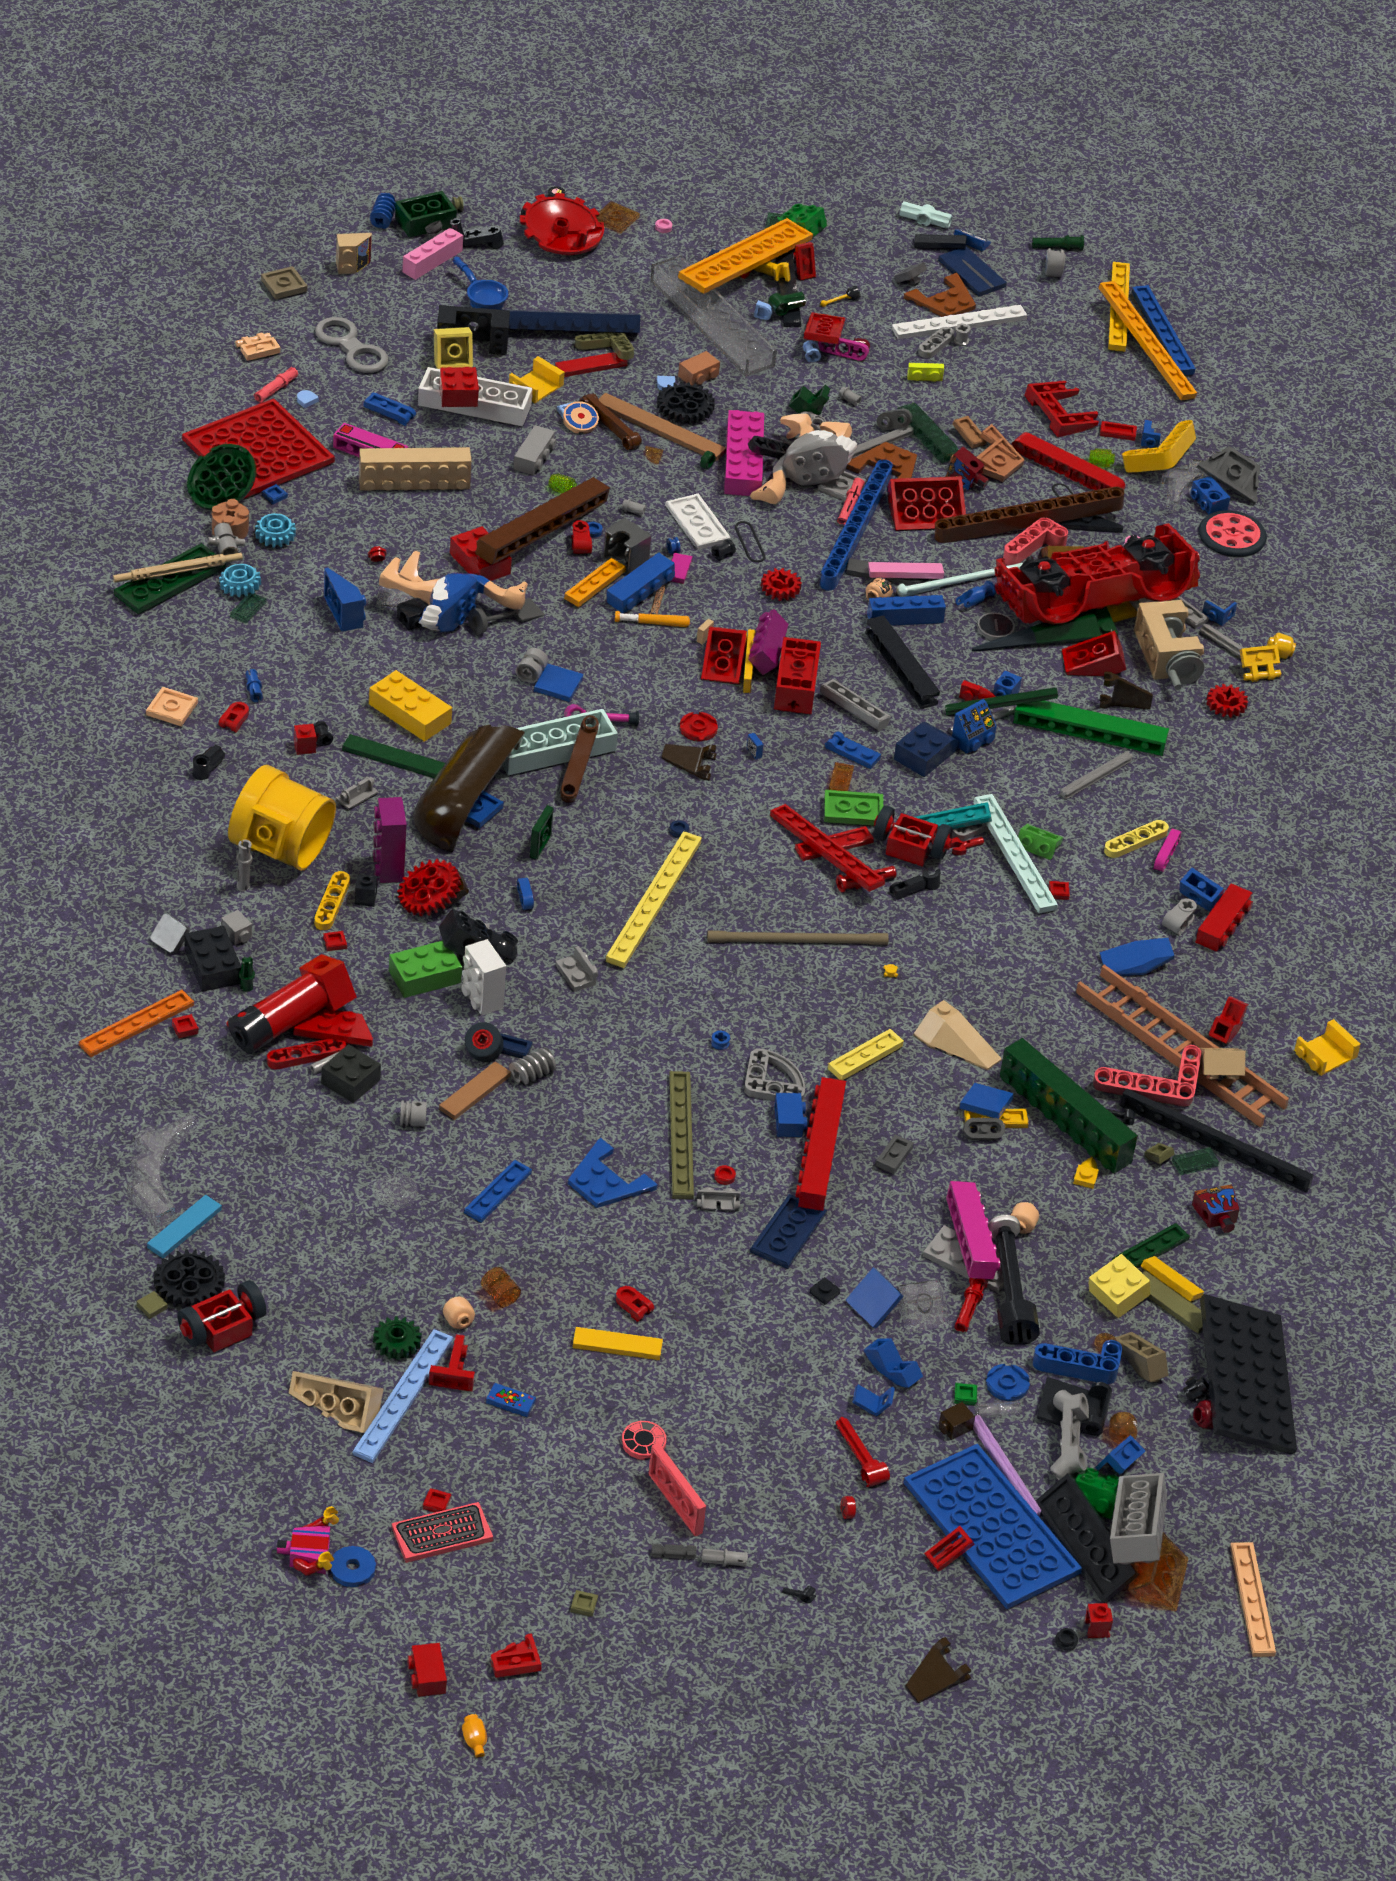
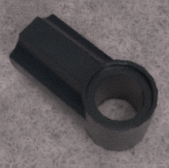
M211 746L203 754L194 756L192 776L195 779L205 780L209 778L210 771L225 758V752H223L220 746Z

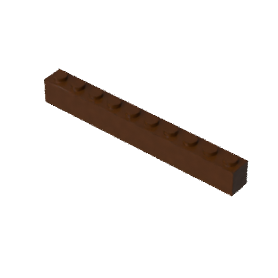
M592 477L480 537L476 543L475 554L493 565L607 502L610 487Z

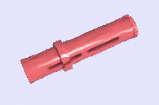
M290 367L284 373L278 374L272 382L254 393L255 400L262 403L282 387L288 386L290 381L298 377V371Z
M854 478L851 488L847 491L846 501L837 519L839 524H846L865 484L863 479Z

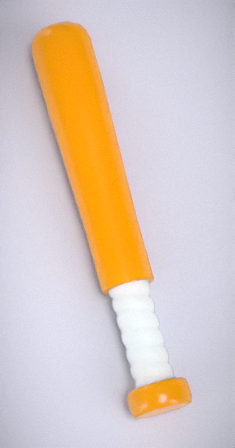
M615 611V622L622 620L636 621L643 624L688 627L690 625V618L688 616L641 613L634 615L621 614L620 611Z

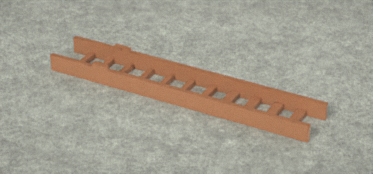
M1105 964L1101 968L1100 976L1111 984L1109 987L1097 994L1081 981L1077 984L1076 993L1178 1068L1180 1067L1182 1057L1179 1053L1188 1045L1194 1044L1198 1048H1219L1151 999L1147 992L1138 986L1135 987ZM1116 988L1126 995L1116 1003H1110L1104 999L1106 995ZM1131 999L1142 1006L1129 1016L1120 1008ZM1145 1011H1149L1157 1017L1144 1027L1134 1021L1135 1018ZM1163 1021L1172 1029L1160 1038L1149 1032V1030ZM1178 1032L1187 1039L1184 1043L1175 1049L1164 1043ZM1245 1067V1075H1239V1079L1241 1078L1248 1084L1235 1094L1227 1089V1087L1238 1079L1224 1078L1218 1082L1215 1079H1207L1206 1075L1200 1074V1069L1198 1071L1197 1082L1259 1127L1263 1126L1265 1116L1258 1110L1273 1101L1285 1110L1287 1108L1289 1098L1247 1067ZM1254 1090L1263 1094L1261 1098L1251 1105L1243 1100Z

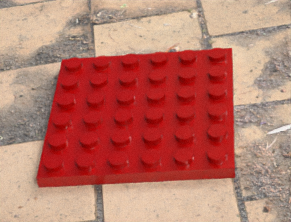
M274 398L182 434V440L199 457H204L211 452V448L222 444L240 445L249 451L256 463V478L251 490L244 498L262 492L275 484H282L335 462V456Z

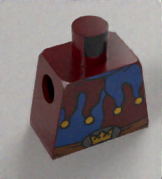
M965 447L960 448L953 455L945 477L962 476L963 488L967 490L972 489L976 484L981 488H985L989 482V479L982 475L985 467L984 463Z
M1232 1184L1194 1192L1192 1206L1209 1228L1221 1226L1224 1233L1234 1230V1223L1237 1222L1239 1206Z

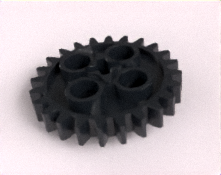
M674 382L673 386L668 384L667 388H662V391H659L657 408H659V413H663V417L668 416V420L675 419V423L681 421L684 424L687 421L691 424V421L698 423V420L704 422L705 418L709 419V416L713 414L715 398H712V393H708V389L703 390V386L697 387L696 383L692 386L690 382L686 385L683 382H680V385Z
M185 1249L184 1254L176 1251L175 1257L172 1254H168V1260L162 1258V1264H157V1270L154 1271L155 1292L159 1293L161 1298H165L167 1304L173 1301V1307H176L178 1304H182V1309L186 1305L191 1307L222 1293V1288L225 1287L223 1266H219V1260L213 1261V1255L205 1257V1251L199 1255L196 1249L192 1254Z

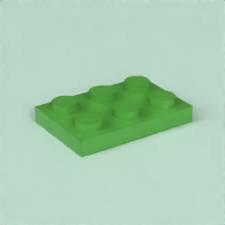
M825 790L824 822L874 826L875 819L883 808V794Z

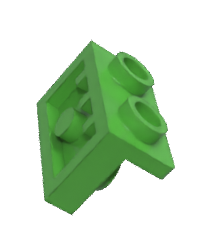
M1029 824L1023 826L1018 835L1026 851L1049 860L1053 858L1055 849L1061 845L1063 837Z

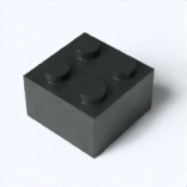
M348 1044L322 1066L321 1084L350 1102L355 1103L380 1081L381 1064Z

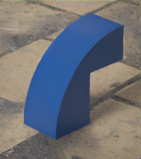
M878 1338L864 1349L872 1365L896 1385L909 1388L923 1377L916 1361H902L892 1338Z

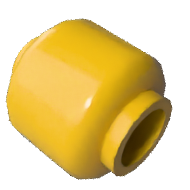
M1276 633L1273 637H1269L1267 646H1278L1279 658L1281 659L1292 657L1296 647L1293 638L1282 633Z

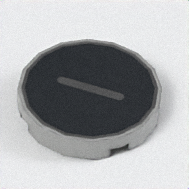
M987 613L979 618L977 630L981 636L983 635L987 640L992 641L1014 633L1015 625L1013 620L1004 614Z

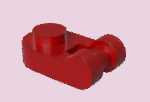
M244 702L232 703L220 717L218 725L223 728L228 727L231 731L237 733L249 715V706Z
M622 1286L616 1292V1303L637 1322L644 1318V1314H649L655 1309L654 1304L631 1286Z

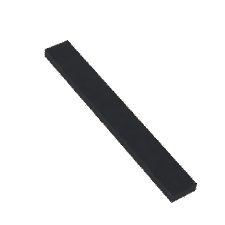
M790 250L775 258L776 264L783 262L789 264L791 280L787 282L785 278H779L778 281L779 293L782 296L798 292L793 252ZM800 308L791 309L785 315H782L784 327H801Z

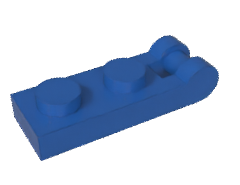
M375 392L364 400L365 408L397 420L399 424L404 426L409 423L410 419L416 416V411L413 408Z
M836 731L832 735V739H828L825 743L827 749L869 769H872L881 759L880 753L844 737L839 731Z

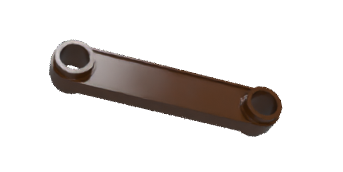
M587 394L580 398L579 402L588 403L596 409L599 420L622 440L625 449L632 450L641 445L642 439L639 433L633 432L599 401L596 394Z
M586 716L581 723L560 789V798L564 802L570 803L577 798L599 728V722L595 716ZM592 724L594 727H587L586 725ZM566 791H570V792H572L573 794L567 795V794H565V792H566Z

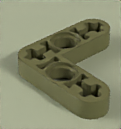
M604 332L575 337V348L612 347L620 359L629 360L634 358V347L623 332Z

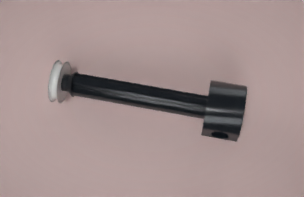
M1000 1215L993 1218L988 1224L989 1231L992 1232V1238L998 1240L1007 1301L997 1310L1000 1337L1003 1342L1009 1345H1026L1038 1338L1040 1330L1036 1305L1031 1301L1024 1300L1015 1245V1237L1020 1232V1222L1015 1216Z

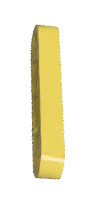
M1162 820L1150 822L1107 841L1104 853L1111 858L1120 857L1167 836L1169 826ZM1145 834L1148 838H1143L1140 835ZM1124 841H1131L1133 844H1126Z

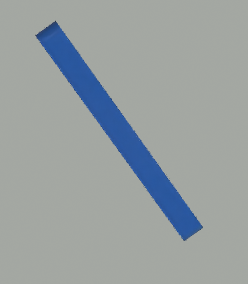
M879 460L876 463L822 568L820 587L822 589L831 591L837 587L849 563V559L852 557L891 479L893 465L890 461Z

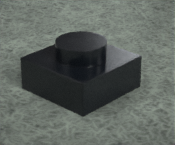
M824 1277L810 1288L809 1293L826 1305L840 1294L841 1289Z

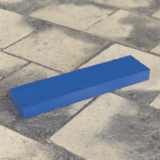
M514 1160L464 1209V1213L482 1223L532 1174V1169Z

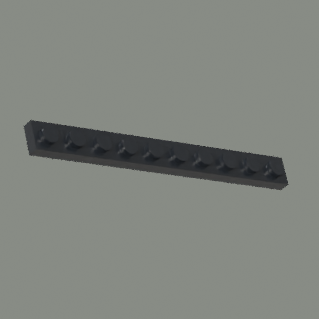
M1126 1088L1123 1092L1120 1107L1132 1109L1135 1114L1306 1193L1311 1188L1313 1174Z

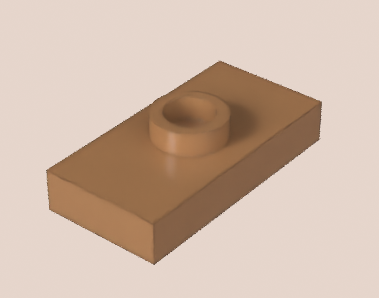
M969 416L953 421L952 425L972 449L987 443V441L980 437L981 431Z

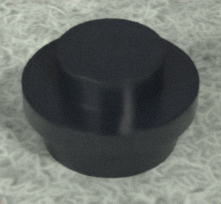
M1063 1628L1056 1634L1055 1643L1060 1649L1072 1650L1078 1644V1637L1074 1630Z

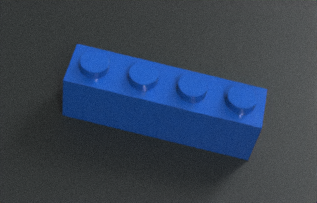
M658 552L607 589V603L621 613L633 609L635 605L645 600L650 594L659 590L662 585L675 577V563Z
M942 595L869 598L867 616L868 619L884 615L891 625L944 623L946 606Z

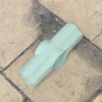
M903 201L899 214L900 216L916 220L920 225L928 226L932 224L949 229L952 221L951 214L937 211L928 204L919 206Z

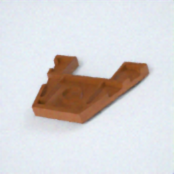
M958 273L944 277V283L950 287L949 290L937 293L929 298L917 289L904 293V299L916 302V305L924 306L941 317L964 314L976 308L974 300Z
M884 442L851 459L846 469L859 474L867 464L875 467L879 460H888L893 465L891 474L898 476L897 479L912 478L917 454Z

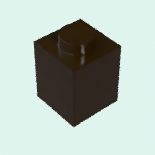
M961 1402L941 1412L939 1429L944 1435L947 1434L953 1440L973 1430L975 1416Z

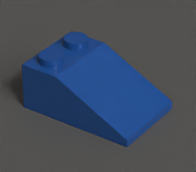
M324 568V598L341 632L363 628V621L366 620L364 606H366L365 596L360 593L358 587L331 569Z

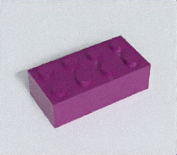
M402 797L378 798V806H374V817L377 820L373 822L374 833H376V836H373V847L376 850H372L373 862H377L374 865L375 876H379L380 883L404 882L402 878L404 877L407 824Z

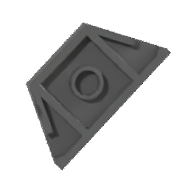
M1231 446L1197 465L1196 468L1212 476L1215 480L1249 502L1256 504L1258 501L1257 488L1259 487L1258 475L1260 474V465Z

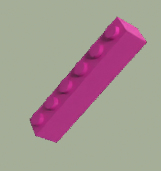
M950 1181L946 1199L968 1277L994 1279L996 1271H999L1000 1259L996 1256V1245L992 1242V1232L988 1228V1218H985L984 1205L980 1201V1192L977 1191L974 1182Z

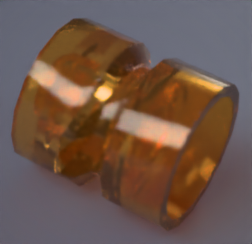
M502 1267L492 1268L481 1280L482 1288L489 1296L491 1295V1298L500 1308L513 1304L521 1294L520 1287Z

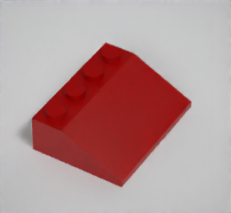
M962 476L889 480L887 485L888 505L895 531L935 529V522L939 519L966 514Z

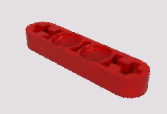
M325 1039L272 1050L267 1054V1065L271 1069H283L317 1062L341 1051L346 1047V1042ZM313 1050H320L321 1053L315 1054V1053H312V1051H313ZM293 1054H300L301 1057H299V1058H294V1057H292V1055H293Z

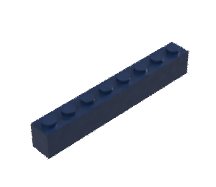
M509 310V329L640 333L641 315L636 313Z

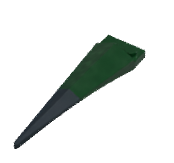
M1107 606L1101 609L1094 608L1081 612L1073 620L1064 624L1053 625L1044 622L975 646L972 648V651L1038 644L1080 643L1115 631L1118 636V631Z

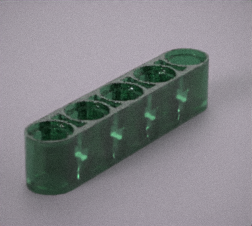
M914 402L898 407L897 409L904 408L911 412L912 422L909 425L914 428L913 434L918 440H921L920 442L928 450H931L930 452L935 458L940 460V463L950 461L951 456L958 451V448L934 421Z

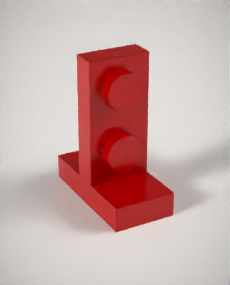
M456 1334L449 1368L431 1365L429 1385L473 1392L475 1372L463 1370L464 1362L461 1361L462 1358H466L468 1345H464V1335Z

